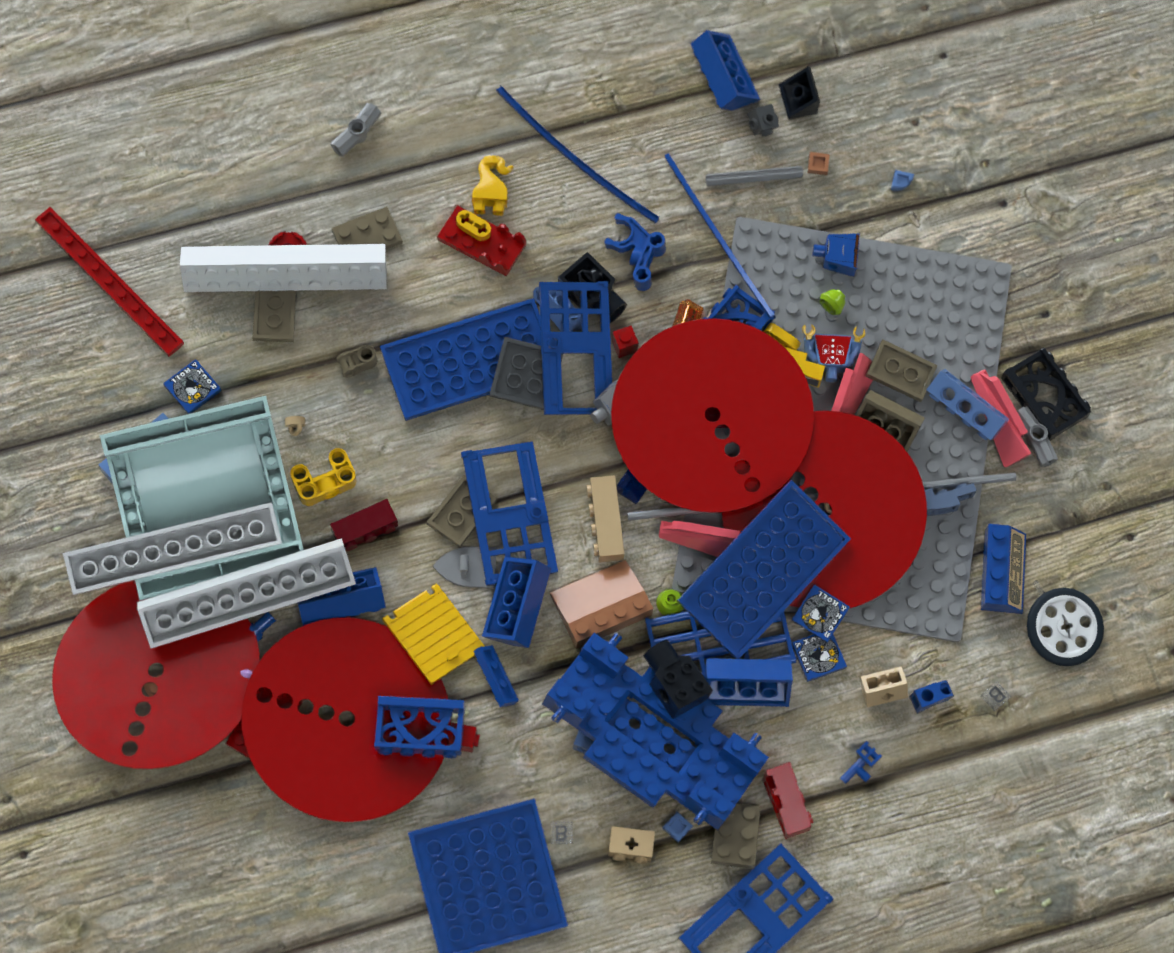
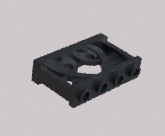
M1044 347L1015 366L1006 369L1001 377L1022 407L1027 406L1037 421L1047 428L1050 441L1088 418L1091 413L1089 403L1081 398L1077 387L1070 383L1065 371L1058 367L1052 353L1047 352ZM1035 362H1041L1046 371H1041L1038 367L1037 374H1034L1032 365ZM1027 367L1029 375L1018 377L1016 373ZM1031 383L1034 387L1033 392H1029L1026 388L1027 386L1032 387ZM1038 383L1057 388L1056 406L1049 402H1037L1034 399L1038 393ZM1072 404L1078 412L1077 415L1071 417L1061 411L1063 409L1065 412H1072L1073 410L1068 408V405ZM1043 407L1049 408L1047 414L1042 410ZM1058 417L1067 421L1057 428L1054 426Z

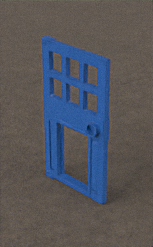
M608 281L539 282L544 415H590L597 410L596 407L563 408L561 354H593L595 399L612 383ZM549 291H561L562 308H549ZM568 291H580L581 309L568 308ZM587 291H599L600 309L587 308ZM550 314H562L563 332L550 331ZM569 314H581L582 332L569 331ZM588 314L600 315L601 332L588 331Z
M533 441L461 452L486 586L497 584L500 573L493 574L490 557L498 555L511 557L510 553L524 551L526 559L532 560L530 550L544 548L547 560L546 566L551 568L550 574L558 573ZM516 452L526 504L492 510L482 457ZM540 525L543 542L529 544L526 527ZM520 528L523 545L509 547L506 530ZM500 532L503 549L489 551L486 534Z
M781 843L678 939L691 953H701L697 947L739 909L764 936L747 953H776L834 899ZM781 857L790 866V869L777 880L767 868ZM795 872L805 884L792 896L783 887L782 883ZM763 873L772 883V886L761 896H758L749 885ZM810 888L819 898V901L808 911H805L796 899ZM777 889L787 901L778 910L773 912L764 900ZM792 905L801 917L790 928H787L778 916Z

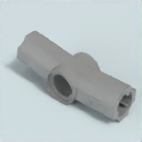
M366 103L358 116L349 122L348 128L330 143L333 150L339 156L343 157L357 143H362L366 140L368 131L381 115V111L377 106L372 103ZM356 129L362 130L361 132H358V133L354 132V130H356Z
M1027 406L1022 407L1017 412L1028 431L1025 435L1026 442L1032 447L1040 466H1049L1056 462L1058 458L1048 438V430L1037 421ZM1033 433L1039 434L1041 439L1035 438Z

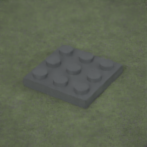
M504 337L489 396L544 410L541 346Z

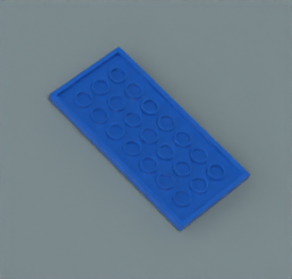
M534 298L381 345L380 350L405 421L489 395L504 337L541 346L540 313Z
M791 480L680 596L677 602L735 659H739L851 538Z

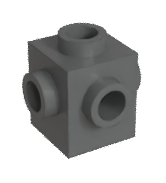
M772 104L754 108L747 113L749 127L753 131L754 136L759 134L762 137L771 135L773 130L779 127L778 116Z

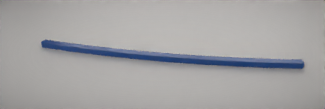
M502 86L498 89L496 88V91L567 159L627 205L654 223H657L659 216L626 195L580 160L542 127Z
M669 153L666 154L665 159L715 238L771 320L775 319V314L713 224Z

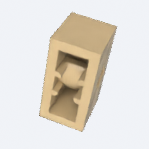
M902 666L861 676V689L867 708L908 698V683Z
M612 826L608 856H611L616 861H625V858L634 859L635 863L646 864L647 861L652 859L655 832ZM629 842H633L635 846L633 850H629V846H627Z

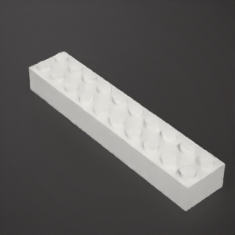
M385 244L181 247L180 269L184 292L387 289Z
M271 502L63 553L72 593L77 595L279 545L282 542Z
M341 538L137 602V609L150 648H154L355 585L356 582Z

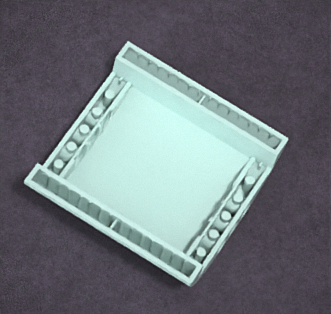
M266 396L100 435L126 538L271 502L282 544L136 579L135 583L140 600L156 597L304 550Z

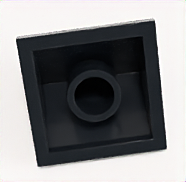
M810 66L805 67L778 84L788 119L818 113L820 99Z

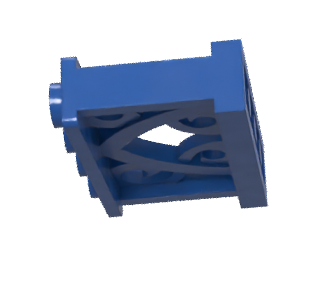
M737 285L725 292L723 295L724 299L720 304L717 302L710 311L712 314L708 318H703L740 320L739 322L741 323L747 321V325L764 331L768 324L773 321L759 302L741 290ZM741 300L744 302V312H740L739 304L737 308H732V301ZM749 307H751L753 310H755L762 316L759 317L757 315L748 313Z
M378 696L375 750L381 755H392V752L401 753L403 756H413L414 753L422 754L424 757H435V754L444 755L443 757L445 758L461 756L465 715L464 700ZM385 710H390L393 722L383 726ZM409 711L411 717L401 721L400 718H406L403 716V712ZM419 712H424L426 720L436 728L427 736L418 740L403 725L410 724L416 719ZM433 713H439V717L436 720H440V723L431 719ZM453 714H458L457 730L448 725ZM396 727L397 730L392 731L389 737L396 736L397 740L393 743L386 742L383 738L385 731ZM444 730L452 732L455 736V741L450 746L441 744L443 738L449 740L447 734L443 733ZM405 739L409 744H403V740Z

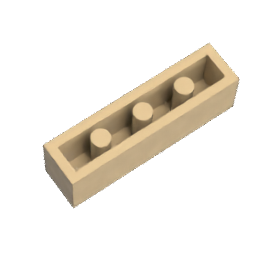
M615 475L590 478V485H586L587 497H591L592 504H589V515L594 517V524H591L592 537L596 536L597 543L593 544L594 556H598L599 563L624 560V546Z

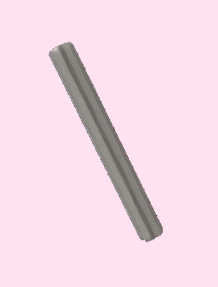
M802 166L707 174L705 180L707 186L801 178L803 177Z

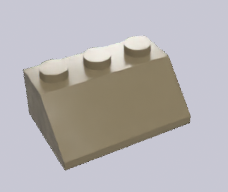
M872 390L864 398L856 415L883 428L907 452L925 420V417Z

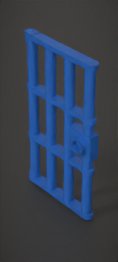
M687 611L649 619V617L645 618L651 647L663 640H669L671 644L690 640L695 641L697 652L679 656H690L693 661L699 660L701 673L704 678V659L729 654L723 646L702 651L699 638L712 635L706 629L697 630L695 619ZM783 611L773 623L781 621L784 634L757 639L749 649L786 642L788 654L762 660H791V663L794 664L797 659L793 651ZM690 619L691 632L654 639L651 627ZM748 650L744 653L745 659H750Z

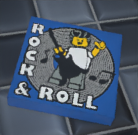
M196 359L163 383L164 387L187 414L193 413L221 392L218 384Z
M814 585L792 618V621L828 643L850 607Z
M814 634L792 642V647L807 682L847 667L834 634L828 643Z

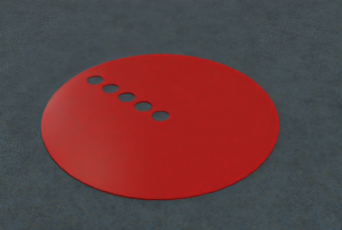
M698 319L680 323L663 330L649 339L633 354L616 384L612 400L611 418L617 449L625 465L638 482L648 491L672 505L697 512L716 513L739 510L754 505L774 494L793 476L803 461L810 445L814 424V407L811 391L802 369L794 357L777 340L765 332L741 322L726 319ZM712 407L720 412V418L715 422H710L705 417L706 410ZM719 425L727 426L730 429L729 437L726 439L717 438L715 435L716 427ZM733 442L739 445L740 452L737 456L730 457L725 453V446L728 443ZM739 460L747 461L750 465L749 472L743 475L738 474L734 468L736 462ZM756 478L760 483V488L756 492L747 491L744 486L747 479Z
M814 411V424L810 445L803 461L796 470V472H801L805 477V482L799 487L803 491L809 487L815 488L818 491V498L814 502L817 505L821 503L829 504L832 508V513L829 517L851 539L794 599L790 606L799 608L812 587L816 585L850 608H853L885 593L902 578L913 563L925 533L927 520L926 495L921 476L912 458L891 434L873 422L856 415L837 411ZM739 460L734 468L738 474L743 475L749 472L750 465L745 460ZM749 478L745 481L744 486L747 491L756 492L760 488V483L756 478ZM790 480L774 494L754 505L739 510L722 512L723 527L725 529L737 530L741 533Z
M134 580L119 584L99 595L76 616L60 642L54 660L52 673L54 701L61 720L69 733L80 745L95 756L112 764L128 768H166L188 762L205 754L222 742L240 723L245 689L250 679L243 677L240 672L246 669L253 672L260 661L258 641L254 631L249 630L251 624L247 618L150 648L137 609V602L143 600L139 599ZM154 663H160L164 667V672L159 677H152L148 673L149 667ZM146 683L156 684L157 692L155 695L147 697L142 694V688ZM141 702H147L151 706V711L146 716H138L135 712L136 706ZM133 722L143 723L144 731L141 735L132 736L129 733V726ZM129 741L135 742L138 746L137 752L132 756H126L122 752L123 745Z
M331 618L306 624L276 642L264 654L250 676L245 689L241 713L242 733L248 756L255 770L270 790L281 800L305 814L336 822H361L388 815L411 802L428 786L438 772L444 760V755L435 754V757H424L422 754L416 753L413 756H403L401 753L392 752V755L379 754L374 747L378 696L448 699L442 679L431 685L385 625L358 618ZM260 688H267L271 691L272 698L269 702L262 703L257 700L256 692ZM289 694L293 699L291 707L287 709L279 707L277 704L278 696ZM304 699L310 700L314 707L313 711L307 715L300 713L298 710V703ZM324 705L332 707L334 710L333 718L330 720L321 719L318 714L320 707ZM385 710L383 726L393 722L390 710ZM344 711L353 713L355 717L354 723L350 726H344L339 721V716ZM404 711L403 716L406 718H400V720L403 721L410 718L411 713ZM419 712L416 719L410 724L403 725L418 740L424 738L436 728L426 720L424 712ZM433 713L431 719L440 723V720H436L439 717V713ZM396 727L385 731L383 738L386 742L393 743L397 740L396 736L389 737L392 731L397 730ZM444 730L443 733L449 737L450 731ZM443 738L441 744L447 746L448 739ZM405 739L403 740V744H409Z

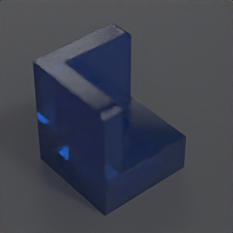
M629 469L617 484V493L634 504H638L647 491Z

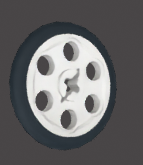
M1056 588L1042 594L1031 606L1027 617V632L1033 648L1041 657L1055 665L1068 667L1084 663L1094 656L1103 640L1104 624L1099 608L1087 595L1075 589ZM1070 601L1075 605L1073 613H1069L1065 609L1066 602ZM1048 606L1055 609L1056 614L1053 618L1048 617L1045 613ZM1082 616L1090 620L1088 628L1081 626L1080 618ZM1064 623L1066 625L1069 624L1070 628L1067 629V632L1065 629H1061V626L1064 625ZM1043 626L1051 630L1049 638L1042 636L1041 628ZM1081 636L1085 639L1086 643L1083 648L1076 645V637ZM1058 641L1066 645L1064 653L1056 650V643Z

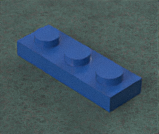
M493 645L478 647L473 652L499 706L505 707L516 704L519 699Z

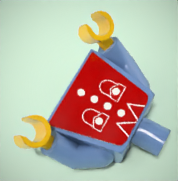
M812 324L811 332L806 333V326L803 325L802 332L806 335L804 338V352L807 353L809 362L824 365L825 381L836 382L837 373H844L845 369L851 367L858 358L862 345L861 338L865 336V329H863L862 335H856L857 327L853 329L855 339H852V336L815 334L816 329Z

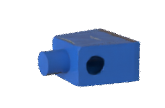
M860 234L827 235L825 245H813L812 256L824 257V269L854 277L857 269Z

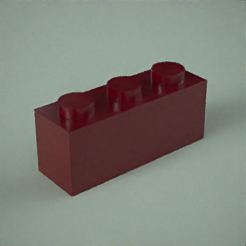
M385 499L331 523L330 527L335 540L342 538L345 550L351 551L357 548L360 543H368L375 540L380 534L393 532L398 527V520L388 499Z

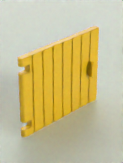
M437 583L431 587L434 592L432 595L425 590L394 610L393 614L396 618L393 620L389 615L382 618L383 622L431 685L475 657L473 651L478 647H484V644L479 640L478 636L473 632Z

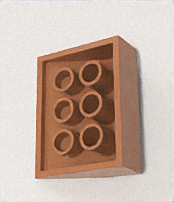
M626 560L550 593L576 649L584 646L593 633L603 638L644 620L646 617L652 616L653 607L645 590Z

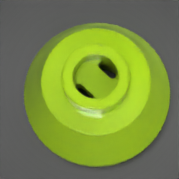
M831 289L820 295V304L831 315L841 314L846 303L845 295L842 291Z
M674 589L662 591L656 601L659 612L665 616L681 613L684 608L677 600L682 594Z

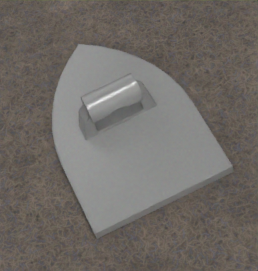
M462 547L452 550L443 555L433 565L443 578L453 584L463 587L495 588V585L486 586L479 547ZM488 547L489 551L496 550V547ZM496 556L490 558L493 574H495Z

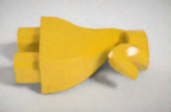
M489 155L485 156L479 163L480 181L472 191L474 214L483 215L485 214V207H493V215H504L508 202V190L504 182L491 171V169H497L498 173L502 175L509 174L514 166L509 165L505 167L504 158Z

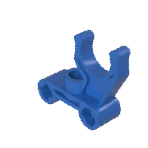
M617 213L615 215L616 224H623L629 227L631 234L626 240L620 242L606 238L604 241L605 247L619 253L634 249L630 257V265L635 266L633 272L634 285L639 291H646L652 286L649 267L653 258L660 257L666 252L665 237L660 232L649 234L633 217Z

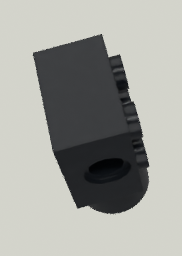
M586 252L558 276V282L608 281L610 323H612L623 313L627 303L614 291L615 278L593 256ZM568 291V297L581 309L580 291ZM587 291L588 309H600L599 291Z
M669 640L657 643L643 655L655 673L649 685L672 719L705 702L713 692V689L690 656H679Z

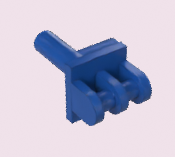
M868 741L856 751L860 758L840 777L845 784L855 774L866 783L871 776L862 767L867 763L872 768L882 758L881 754L878 755L875 752V748H871L868 745ZM865 750L867 754L863 755L861 752ZM870 756L874 759L872 762L868 759Z

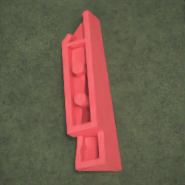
M859 353L854 370L845 369L831 411L855 415L873 381L866 377L872 360L865 354Z
M985 369L973 374L971 380L976 393L1009 418V421L994 438L1003 466L1006 468L1024 460L1031 454L1022 439L1028 431L1001 381L996 376L989 377Z
M661 521L659 538L716 557L740 534V531L683 521Z

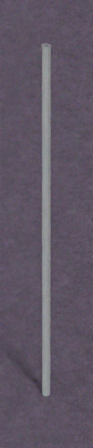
M1016 473L923 482V486L927 490L930 488L956 487L963 483L978 485L1016 481ZM818 493L807 494L813 501H816L818 498ZM675 507L627 512V518L630 521L708 512H697Z

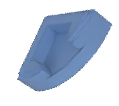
M895 170L891 190L899 191L908 187L913 180L914 174Z

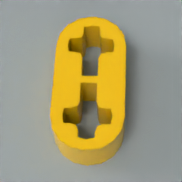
M468 210L460 211L457 214L456 223L460 230L479 241H485L490 237L491 226L487 221ZM469 218V223H462V219ZM483 227H484L486 233H485V232H482V233L480 234L479 231H478V228H479V229H483Z
M769 323L763 331L777 340L783 347L797 350L801 345L797 338L774 323Z

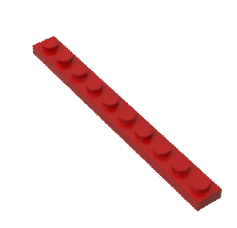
M51 207L35 218L36 223L168 357L184 345L183 340Z

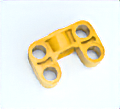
M341 448L333 449L329 453V462L332 470L313 479L306 466L298 464L292 467L290 472L292 483L303 505L313 506L355 487L357 482L355 470L345 450ZM338 457L344 459L341 463L334 462V459ZM300 473L306 475L303 479L295 478ZM345 475L352 476L349 481L342 480V477ZM307 491L314 493L311 497L303 496Z

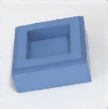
M676 812L662 829L679 843L693 828V825L680 813Z

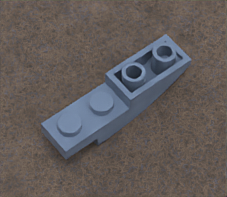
M963 483L950 491L947 489L941 490L936 495L932 488L927 490L924 488L927 516L957 511L960 501L974 497L977 491L974 483L969 485Z

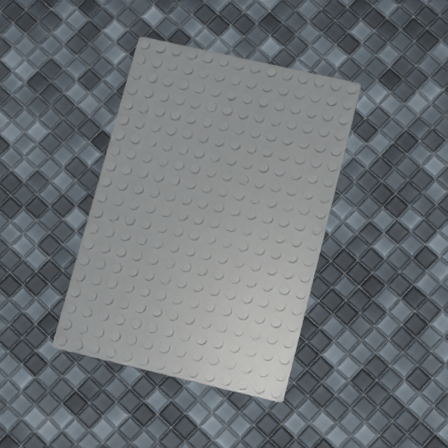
M744 217L736 219L731 251L770 309L775 312L776 318L771 323L776 324L799 340L801 345L797 351L804 352V338L806 335L802 332L803 325L806 326V333L811 332L812 324L816 329L815 334L852 336V339H855L853 329L857 327L856 335H862L863 329H865V336L861 338L860 353L865 354L870 360H873L883 339L938 365L930 384L941 370L946 369L976 393L971 380L973 374L985 369L989 377H997L1011 275L1010 264L859 238L857 269L853 277L824 269V257L812 256L814 244L825 245L827 235L836 233ZM729 259L723 295L729 288L733 289L737 285L741 290L757 300ZM831 289H838L843 292L846 303L840 315H831L821 306L819 300L822 293ZM741 300L732 301V308H737L739 304L740 312H744V302ZM749 307L748 313L757 315L759 317L762 316L755 310H753L751 307ZM857 359L848 369L854 370ZM824 372L819 388L809 385L814 411L832 410L844 373H837L836 382H826ZM872 381L864 398L872 390L925 417L907 452L916 465L922 482L983 476L988 440L980 437L977 434V429L973 426L968 427L965 425L958 414L953 415L945 409L946 405L941 401L936 402L929 396L930 393L926 391L922 402H919L883 384ZM948 388L946 394L950 399H953L955 392ZM964 401L962 404L963 409L970 411V403ZM862 402L860 403V405H859V407H858V409H857L855 415H857V413H858V411H859V409H860V407H861ZM980 413L978 416L980 423L986 424L985 415ZM716 428L715 435L719 439H726L730 435V429ZM731 442L725 446V453L730 457H735L740 452V447L736 443ZM795 472L789 480L801 486L805 482V477L801 472ZM982 484L975 485L977 491L974 497L960 501L957 511L927 516L925 533L920 549L902 578L879 597L857 607L849 608L841 622L959 642L962 636ZM813 487L804 490L806 494L818 493ZM955 487L933 489V492L936 495L941 490L947 489L950 491L955 489ZM824 503L818 505L828 516L831 515L825 511ZM722 512L684 515L683 522L724 528ZM679 545L672 589L684 593L717 557ZM789 605L784 612L796 614L799 608Z

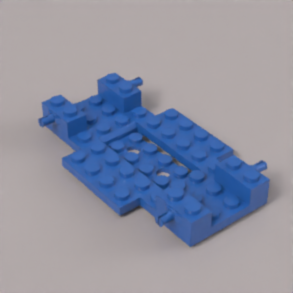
M593 633L561 679H558L547 693L542 705L555 713L551 717L553 721L556 719L555 722L559 723L563 719L594 741L583 756L585 760L646 804L654 808L662 795L666 793L696 814V817L693 819L695 823L701 818L697 823L698 825L705 821L719 830L769 758L756 747L762 739L761 735L754 740L758 733H754L751 739L746 741L736 733H733L730 738L722 734L712 725L723 710L709 700L672 719L649 685L655 675L651 667L641 676L625 664L629 657L617 649V644L622 640L620 635L617 638L618 634L615 633L608 642ZM627 697L631 699L634 698L639 703L644 705L646 708L651 710L653 713L658 715L660 718L665 720L667 723L672 725L674 728L679 730L681 733L686 735L688 738L693 740L697 748L694 747L688 739H683L682 737H680L678 734L674 732V730L671 727L665 726L664 724L659 722L653 714H648L643 709H641L636 702L630 701L629 699H627ZM637 719L640 727L638 729L631 728L629 720ZM672 744L675 752L673 754L666 753L664 745Z

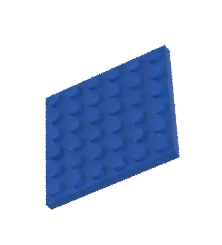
M535 798L408 832L438 953H472L568 926Z

